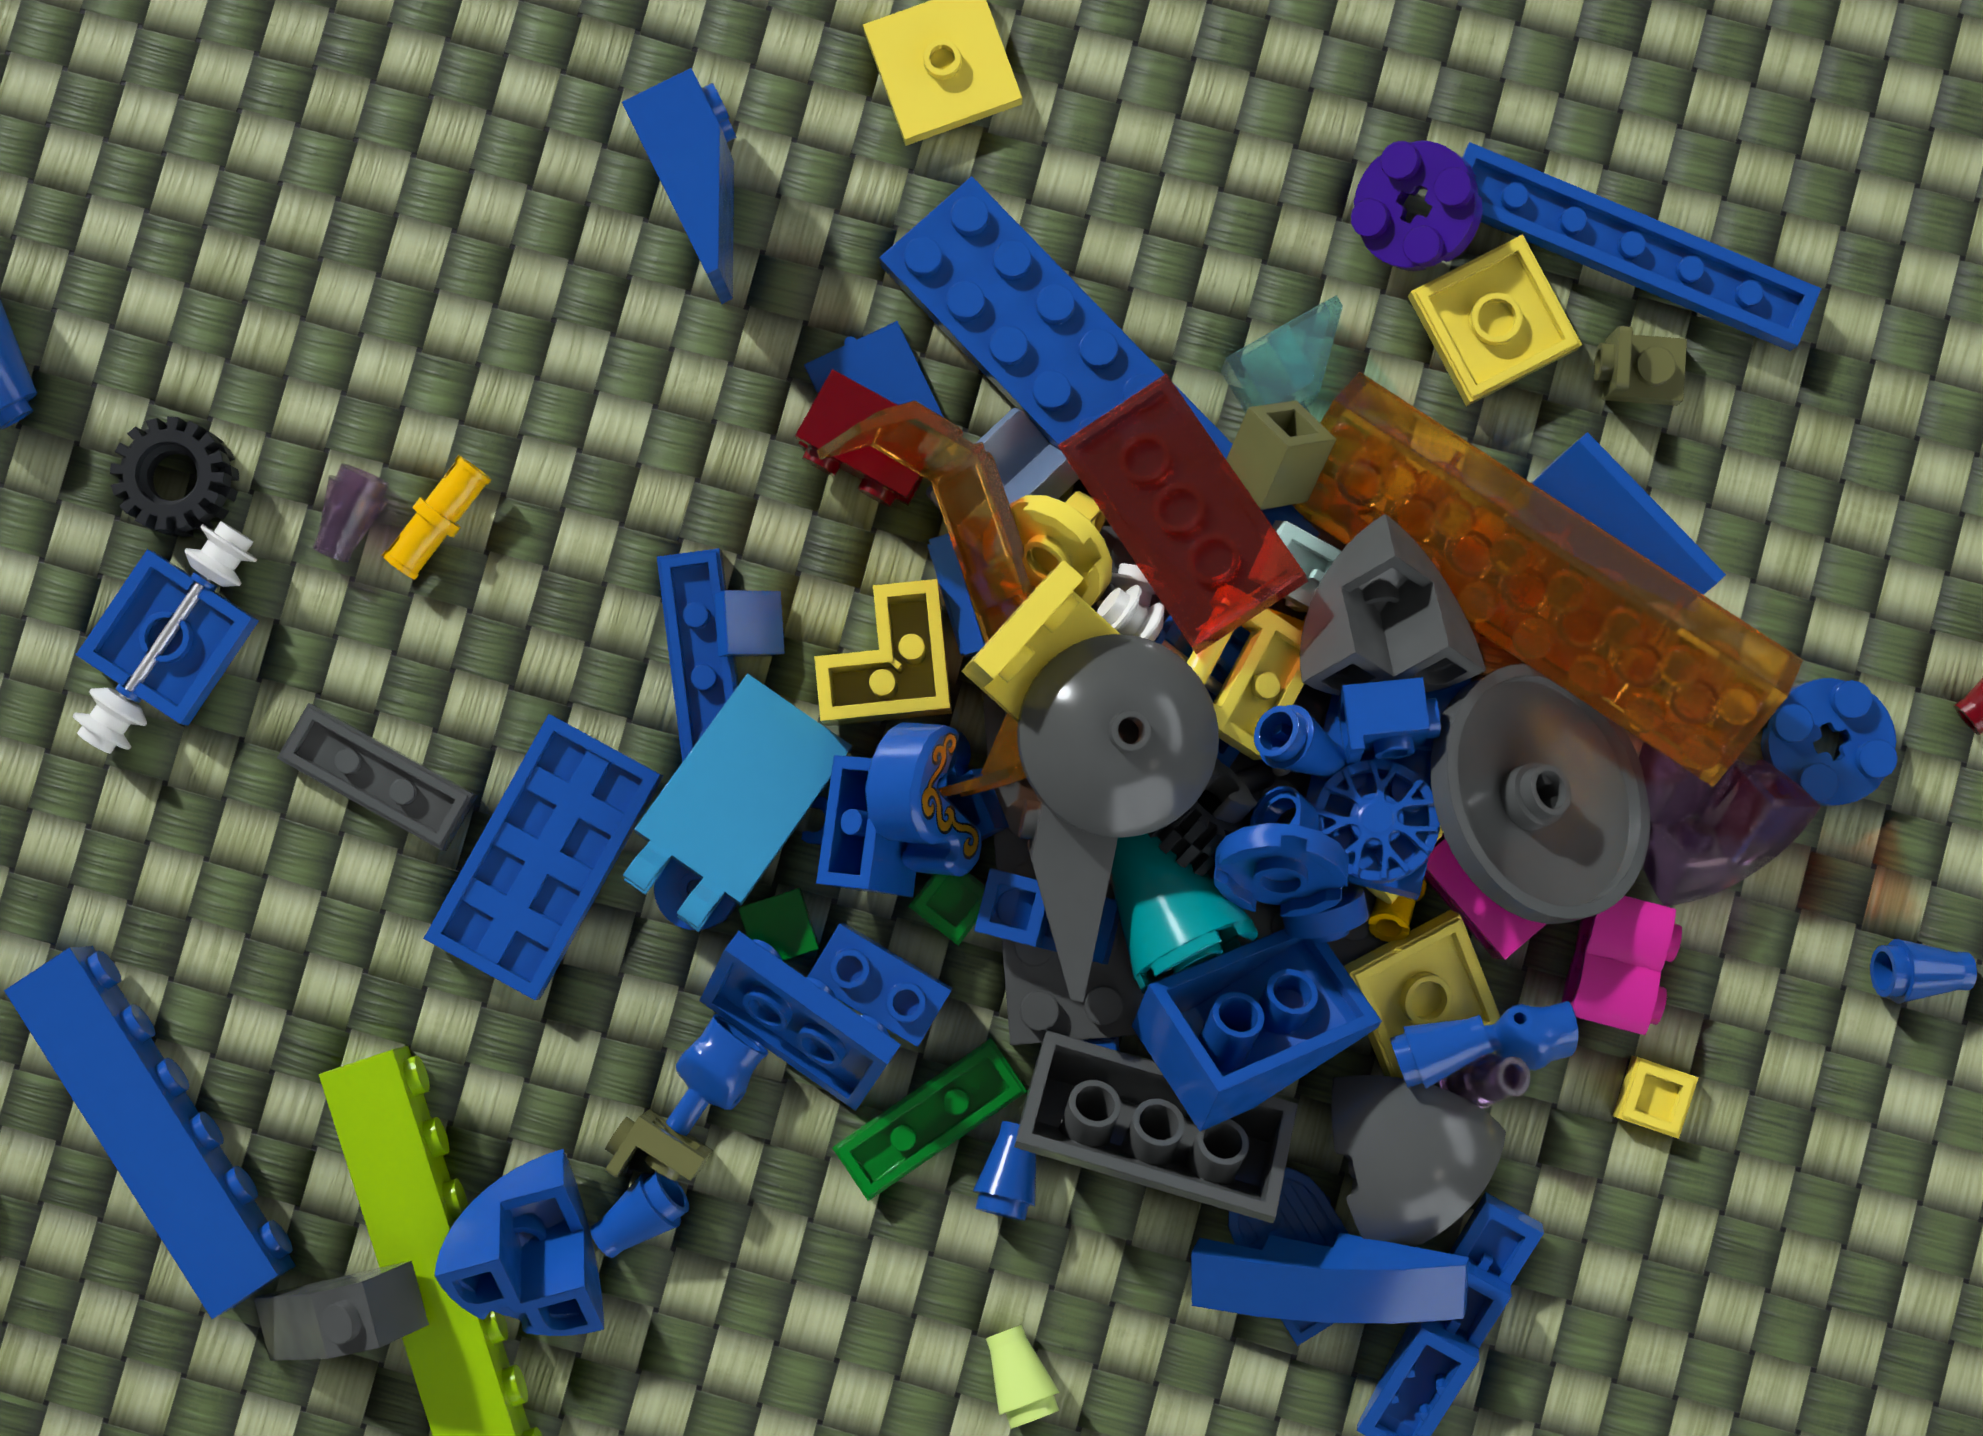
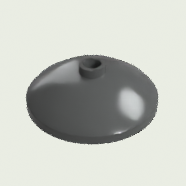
M1110 634L1089 638L1070 646L1056 655L1040 670L1026 692L1018 719L1017 742L1019 757L1027 780L1038 798L1053 814L1067 824L1084 832L1103 837L1124 838L1139 836L1161 829L1177 820L1192 807L1205 790L1214 770L1218 754L1219 733L1217 716L1211 697L1202 680L1190 665L1172 650L1149 639L1132 635ZM1123 719L1133 721L1139 729V737L1134 744H1127L1119 737L1118 727Z

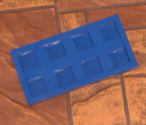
M548 714L423 939L531 999L540 1000L661 782L663 775L561 719Z

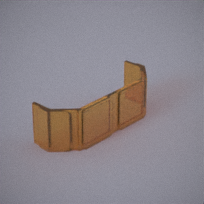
M911 401L874 413L818 449L817 453L821 460L872 446L931 481L956 557L960 563L985 643L990 640L1035 590L1036 587L1030 585L1022 561L1024 558L1023 543L995 460L990 452L985 451L983 442L971 443L961 437L963 436V431L955 424L917 401ZM1008 713L1006 714L981 774L937 789L945 797L960 793L961 797L1027 778L1019 757L1017 742L1018 722Z

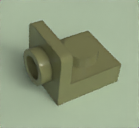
M1618 326L1605 339V343L1598 344L1594 359L1595 381H1603L1602 400L1673 406L1683 402L1687 339L1632 335V327Z
M649 1109L640 1115L636 1122L626 1117L619 1125L605 1150L614 1155L605 1171L615 1178L627 1169L640 1148L648 1153L645 1162L659 1174L674 1181H677L682 1175L691 1181L701 1171L713 1150L689 1134L683 1136L675 1132L667 1125L664 1118Z

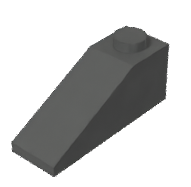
M1037 796V800L1026 799L1024 802L1019 827V838L1028 839L1027 846L1070 1000L1084 1002L1118 838L1090 834L1067 824L1053 814Z
M412 1261L263 1294L253 1298L270 1361L330 1359L377 1349L429 1325Z

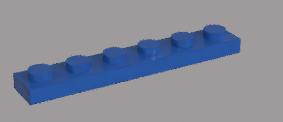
M1471 142L1467 145L1462 158L1470 164L1476 175L1474 178L1478 185V195L1482 197L1483 212L1481 223L1515 237L1523 234L1529 243L1788 351L1798 346L1822 288Z

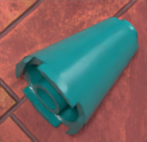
M1148 834L1118 838L1110 874L1134 980L1137 982L1142 993L1146 992L1149 984L1158 981L1157 978L1172 972L1176 974L1241 947L1237 939L1239 936L1252 941L1258 937V931L1251 918L1241 907L1222 896L1214 886V878H1211L1208 873L1203 877L1194 874L1192 864L1190 863L1186 868H1183L1176 863V854L1171 850L1165 854L1158 847L1162 841L1158 837L1150 838Z

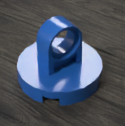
M1276 787L1259 799L1253 809L1250 826L1243 827L1225 836L1217 846L1215 852L1214 886L1225 899L1242 909L1256 912L1258 901L1265 904L1281 905L1280 916L1282 917L1318 914L1336 906L1341 901L1342 888L1344 885L1347 886L1349 856L1339 842L1319 831V815H1317L1313 804L1292 787ZM1296 808L1295 816L1290 824L1276 823L1285 811Z

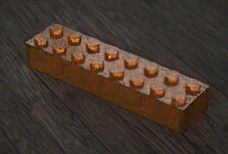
M1359 372L1333 400L1320 423L1336 438V441L1308 502L1292 504L1303 517L1346 545L1373 521L1384 514L1388 515L1417 542L1437 567L1456 597L1471 628L1710 786L1714 787L1788 697L1803 662V659L1363 373Z

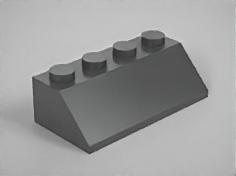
M1046 1030L1031 1078L1014 1147L1273 1223L1277 1214L1298 1104L1272 1096L1255 1108L1200 1132L1155 1062Z

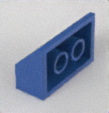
M1588 432L1558 456L1501 510L1510 520L1507 526L1516 540L1530 550L1537 548L1554 566L1552 574L1557 582L1574 596L1582 595L1599 612L1596 615V619L1603 630L1618 642L1623 643L1627 641L1632 648L1651 639L1726 576L1709 556Z

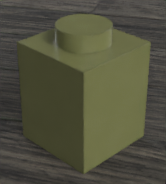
M1297 400L1248 407L1221 471L1242 491L1244 498L1253 505H1256L1260 510L1308 502L1336 438Z

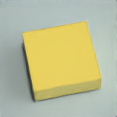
M1632 1055L1612 1116L1679 1139L1698 1077Z

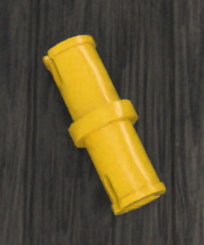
M458 455L455 458L454 464L428 498L425 500L419 497L412 506L416 513L388 550L383 552V558L400 572L415 580L420 570L446 536L454 538L461 526L457 522L492 479L464 457Z

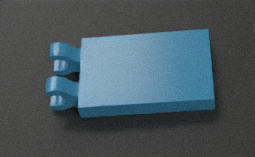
M747 673L634 828L635 833L648 841V844L639 852L623 874V877H625L624 881L646 895L670 860L674 859L702 879L677 911V918L699 932L724 896H727L740 906L743 904L829 783L834 755L848 756L852 750V745Z

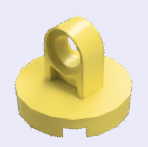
M1080 491L1075 492L1066 502L1047 495H1025L1010 503L996 518L988 532V549L992 562H995L1000 556L1003 566L1010 573L1011 576L1004 583L1011 592L1025 601L1044 578L1065 560L1084 577L1073 591L1092 607L1112 581V558L1105 539L1100 534L1107 517L1108 508L1106 505Z

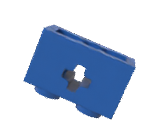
M840 923L808 977L816 978L825 983L833 991L836 999L863 1015L876 1019L885 1028L917 1047L922 1042L953 989L951 986L845 923Z

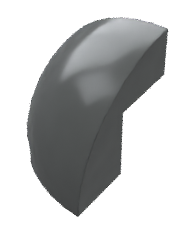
M1386 514L1373 521L1358 533L1336 557L1316 589L1305 618L1300 646L1302 683L1326 693L1340 696L1343 685L1423 677L1425 693L1455 685L1486 671L1472 629L1447 582L1417 542Z
M1354 1075L1333 1078L1331 1111L1334 1148L1337 1154L1345 1155L1349 1160L1348 1169L1353 1182L1351 1194L1347 1196L1346 1200L1363 1239L1387 1241L1416 1247L1451 1226L1475 1203L1492 1178L1504 1147L1506 1135L1504 1128L1478 1105L1434 1085L1426 1089L1422 1083L1408 1088L1404 1078L1379 1075Z

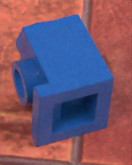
M1423 677L1342 686L1337 709L1342 746L1346 757L1345 767L1360 762L1363 753L1374 752L1375 758L1382 760L1404 758L1414 754L1415 748L1423 747L1426 739L1440 737L1441 722L1438 702L1436 698H1426Z

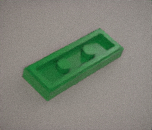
M991 1037L842 1139L832 1149L867 1201H869L1025 1094L1027 1089Z

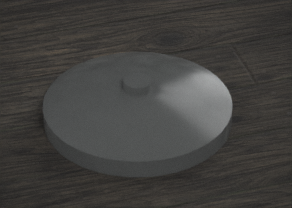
M1538 664L1509 665L1471 681L1453 697L1444 710L1440 719V737L1434 738L1431 752L1430 774L1434 806L1444 837L1453 855L1472 882L1486 896L1505 910L1521 918L1538 923L1563 924L1594 916L1609 909L1625 896L1637 879L1645 861L1650 837L1651 814L1647 783L1636 750L1622 724L1602 699L1576 678L1548 666Z

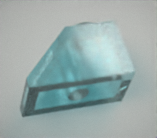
M1337 295L1225 358L1221 372L1245 414L1248 407L1297 400L1309 412L1307 407L1313 404L1321 389L1343 307Z

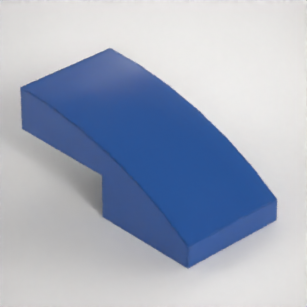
M990 868L974 931L1057 952L1037 880ZM1105 898L1092 960L1093 962L1106 965L1109 962L1120 918L1114 899Z

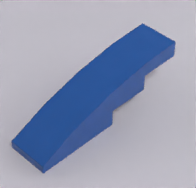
M1484 1193L1449 1251V1254L1469 1257L1467 1308L1464 1319L1409 1323L1357 1424L1358 1432L1365 1436H1431L1479 1362V1347L1511 1299V1285L1543 1236V1223L1489 1193Z
M1340 1232L1333 1247L1269 1235L1263 1249L1259 1250L1199 1238L1191 1253L1192 1306L1256 1317L1322 1323L1398 1324L1464 1319L1467 1308L1469 1257L1387 1241L1363 1239L1361 1236Z

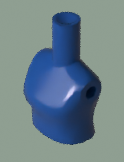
M1569 1001L1545 1007H1533L1524 1004L1515 1005L1506 1010L1494 1024L1484 1026L1497 1058L1507 1064L1528 1071L1541 1069L1551 1061L1572 1056L1578 1044L1577 1020Z
M713 1015L702 1035L677 1061L676 1072L685 1082L688 1090L666 1120L667 1125L675 1132L687 1136L709 1104L725 1110H732L745 1095L755 1068L769 1054L767 1049L721 1015Z

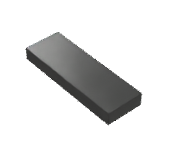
M311 703L307 704L277 757L282 762L443 851H447L478 796Z

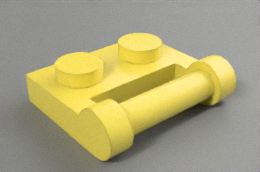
M1221 586L1211 602L1214 612L1187 664L1192 667L1205 685L1237 624L1240 623L1251 630L1213 705L1217 716L1219 738L1252 760H1262L1254 743V731L1259 719L1266 711L1273 707L1293 705L1304 685L1300 671L1302 632L1243 592L1229 586Z

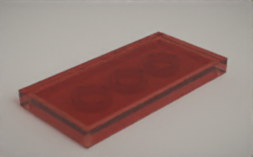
M1164 374L1058 445L1064 457L1196 655L1308 582L1306 574L1167 374Z

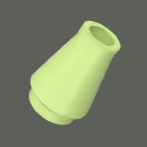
M1020 1325L986 1338L991 1354L999 1415L1006 1414L1010 1428L1024 1425L1059 1411L1054 1395L1060 1392L1028 1341L1023 1326Z

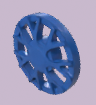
M1364 760L1344 767L1327 781L1315 804L1316 813L1319 815V831L1329 836L1343 828H1350L1356 842L1344 849L1348 855H1355L1354 865L1348 864V877L1360 882L1383 884L1395 882L1411 875L1429 858L1439 835L1440 823L1435 810L1431 789L1414 771L1392 761ZM1371 773L1376 793L1361 797L1356 791L1352 777ZM1378 773H1386L1388 775L1385 779H1381ZM1394 776L1412 786L1406 796L1399 802L1384 794ZM1346 782L1348 790H1343L1338 787L1342 783ZM1417 792L1422 800H1413L1412 797ZM1332 794L1354 803L1350 817L1325 811ZM1426 807L1429 826L1404 825L1403 810ZM1324 819L1333 821L1335 824L1325 829ZM1400 834L1408 838L1420 850L1407 863L1391 847L1397 841ZM1416 834H1428L1425 843ZM1363 847L1374 850L1382 849L1381 871L1359 868ZM1388 860H1393L1398 867L1387 870Z

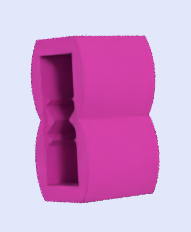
M1624 896L1609 909L1594 916L1581 919L1576 949L1562 996V1002L1569 1001L1572 1005L1576 1018L1641 1035H1646L1650 1024L1657 1025L1660 1022L1667 1000L1666 988L1659 986L1661 971L1665 961L1673 962L1676 958L1682 939V926L1675 924L1676 909Z

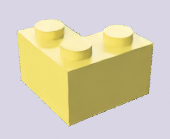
M938 579L873 585L879 650L814 656L820 721L825 726L952 714Z

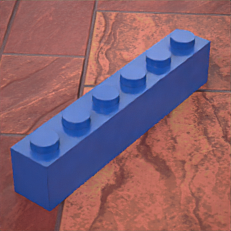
M93 946L69 947L5 989L4 992L211 1319H214L233 1309L296 1267L289 1255L293 1251L291 1241L284 1229L274 1220L267 1221L255 1202V1199L258 1197V1191L248 1173L240 1166L233 1167L220 1147L224 1143V1139L218 1125L207 1113L203 1111L199 1113L186 1093L189 1090V1082L182 1069L171 1058L164 1059L152 1040V1037L155 1036V1029L147 1014L138 1005H130L117 984L121 982V975L114 962L103 951H96Z

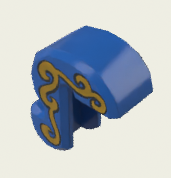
M901 722L887 731L878 744L870 762L865 785L867 814L879 835L890 841L907 842L901 859L910 870L922 873L964 876L971 871L979 860L982 846L981 832L972 820L937 789L939 779L947 774L959 734L956 729L946 725Z

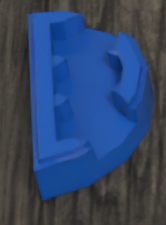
M948 533L929 539L930 544L927 546L960 654L968 658L975 656L985 644L952 537Z

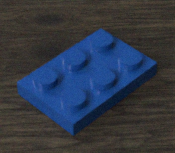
M740 931L736 933L724 949L699 1000L854 1111L860 1106L901 1046L900 1043L890 1037L887 1029L879 1021L867 1015H858L838 1001L833 991L825 983L816 978L804 977L784 963L780 954L771 945L761 940H752Z

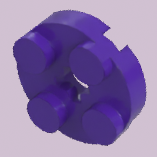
M1424 140L1393 142L1385 148L1382 155L1378 156L1369 165L1361 177L1355 193L1351 224L1355 232L1361 236L1366 248L1374 256L1396 268L1406 271L1427 270L1425 267L1435 266L1442 261L1447 263L1459 256L1467 248L1479 228L1483 209L1482 197L1478 195V185L1474 178L1476 175L1464 158L1439 143ZM1419 190H1428L1425 195V201L1432 206L1430 213L1427 217L1416 215L1412 222L1409 223L1405 218L1407 215V209L1404 207L1406 199L1409 195L1415 196Z

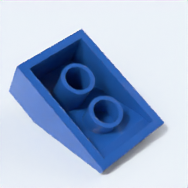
M692 68L622 101V104L721 304L733 299L734 160L727 142L737 137L729 121L730 117L714 84L711 83L701 88Z
M1285 929L1149 984L1132 1023V1028L1201 1132L1255 1108L1377 1029L1382 1020L1327 942L1318 943L1311 941V939L1293 938L1288 936Z

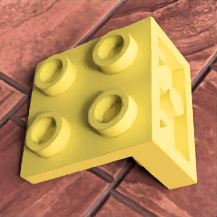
M1065 560L1044 578L962 670L970 680L1017 722L1026 692L1040 670L1051 659L1083 640L1103 635L1120 634L1073 591L1084 577Z

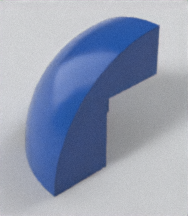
M564 1149L533 1159L499 1178L467 1206L448 1232L437 1258L434 1276L448 1296L472 1315L484 1320L490 1311L516 1318L521 1321L523 1331L533 1335L567 1336L604 1330L603 1301L594 1246L580 1192Z

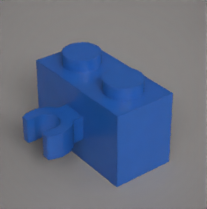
M834 755L828 798L819 796L811 806V808L821 809L824 812V825L818 832L803 831L802 840L821 846L816 884L864 892L913 897L916 872L906 867L901 859L907 842L890 841L879 835L867 814L865 785L872 758Z

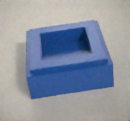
M724 590L714 593L718 657L777 656L785 654L781 591Z

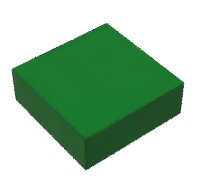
M970 873L961 877L933 874L908 907L959 946L976 924L985 885Z
M801 888L738 908L747 936L752 940H761L771 945L780 954L782 961L820 949Z

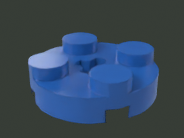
M1822 678L1797 685L1785 692L1777 700L1772 708L1774 711L1769 717L1768 726L1763 728L1761 751L1769 774L1780 788L1791 795H1797L1804 801L1813 802L1812 804L1837 806L1858 801L1876 790L1883 779L1893 772L1897 764L1898 756L1895 750L1896 733L1891 716L1878 697L1873 695L1866 685L1858 681ZM1827 724L1832 732H1840L1843 738V743L1839 746L1840 755L1834 760L1829 752L1817 753L1814 748L1813 742L1818 741L1822 737L1819 727Z

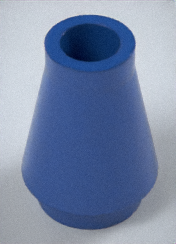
M1301 706L1273 707L1261 716L1255 727V746L1262 760L1273 768L1310 774L1322 780H1329L1344 767L1346 757L1343 747L1333 741L1309 712Z
M1894 939L1888 945H1880L1875 949L1871 958L1870 975L1873 987L1878 995L1890 997L1895 1003H1905L1952 991L1971 990L1976 983L1977 966L1974 957L1969 952H1953L1901 939Z
M1480 1015L1468 1019L1403 1026L1405 1033L1390 1038L1397 1062L1408 1088L1423 1083L1427 1089L1479 1057L1494 1052Z
M1002 1121L999 1135L973 1189V1192L978 1193L975 1209L1006 1218L1025 1221L1028 1207L1035 1206L1036 1154L1015 1148L1019 1124Z
M656 1171L652 1174L642 1173L603 1218L591 1226L592 1238L606 1256L614 1258L630 1247L679 1227L681 1216L689 1211V1202L677 1181L671 1180Z

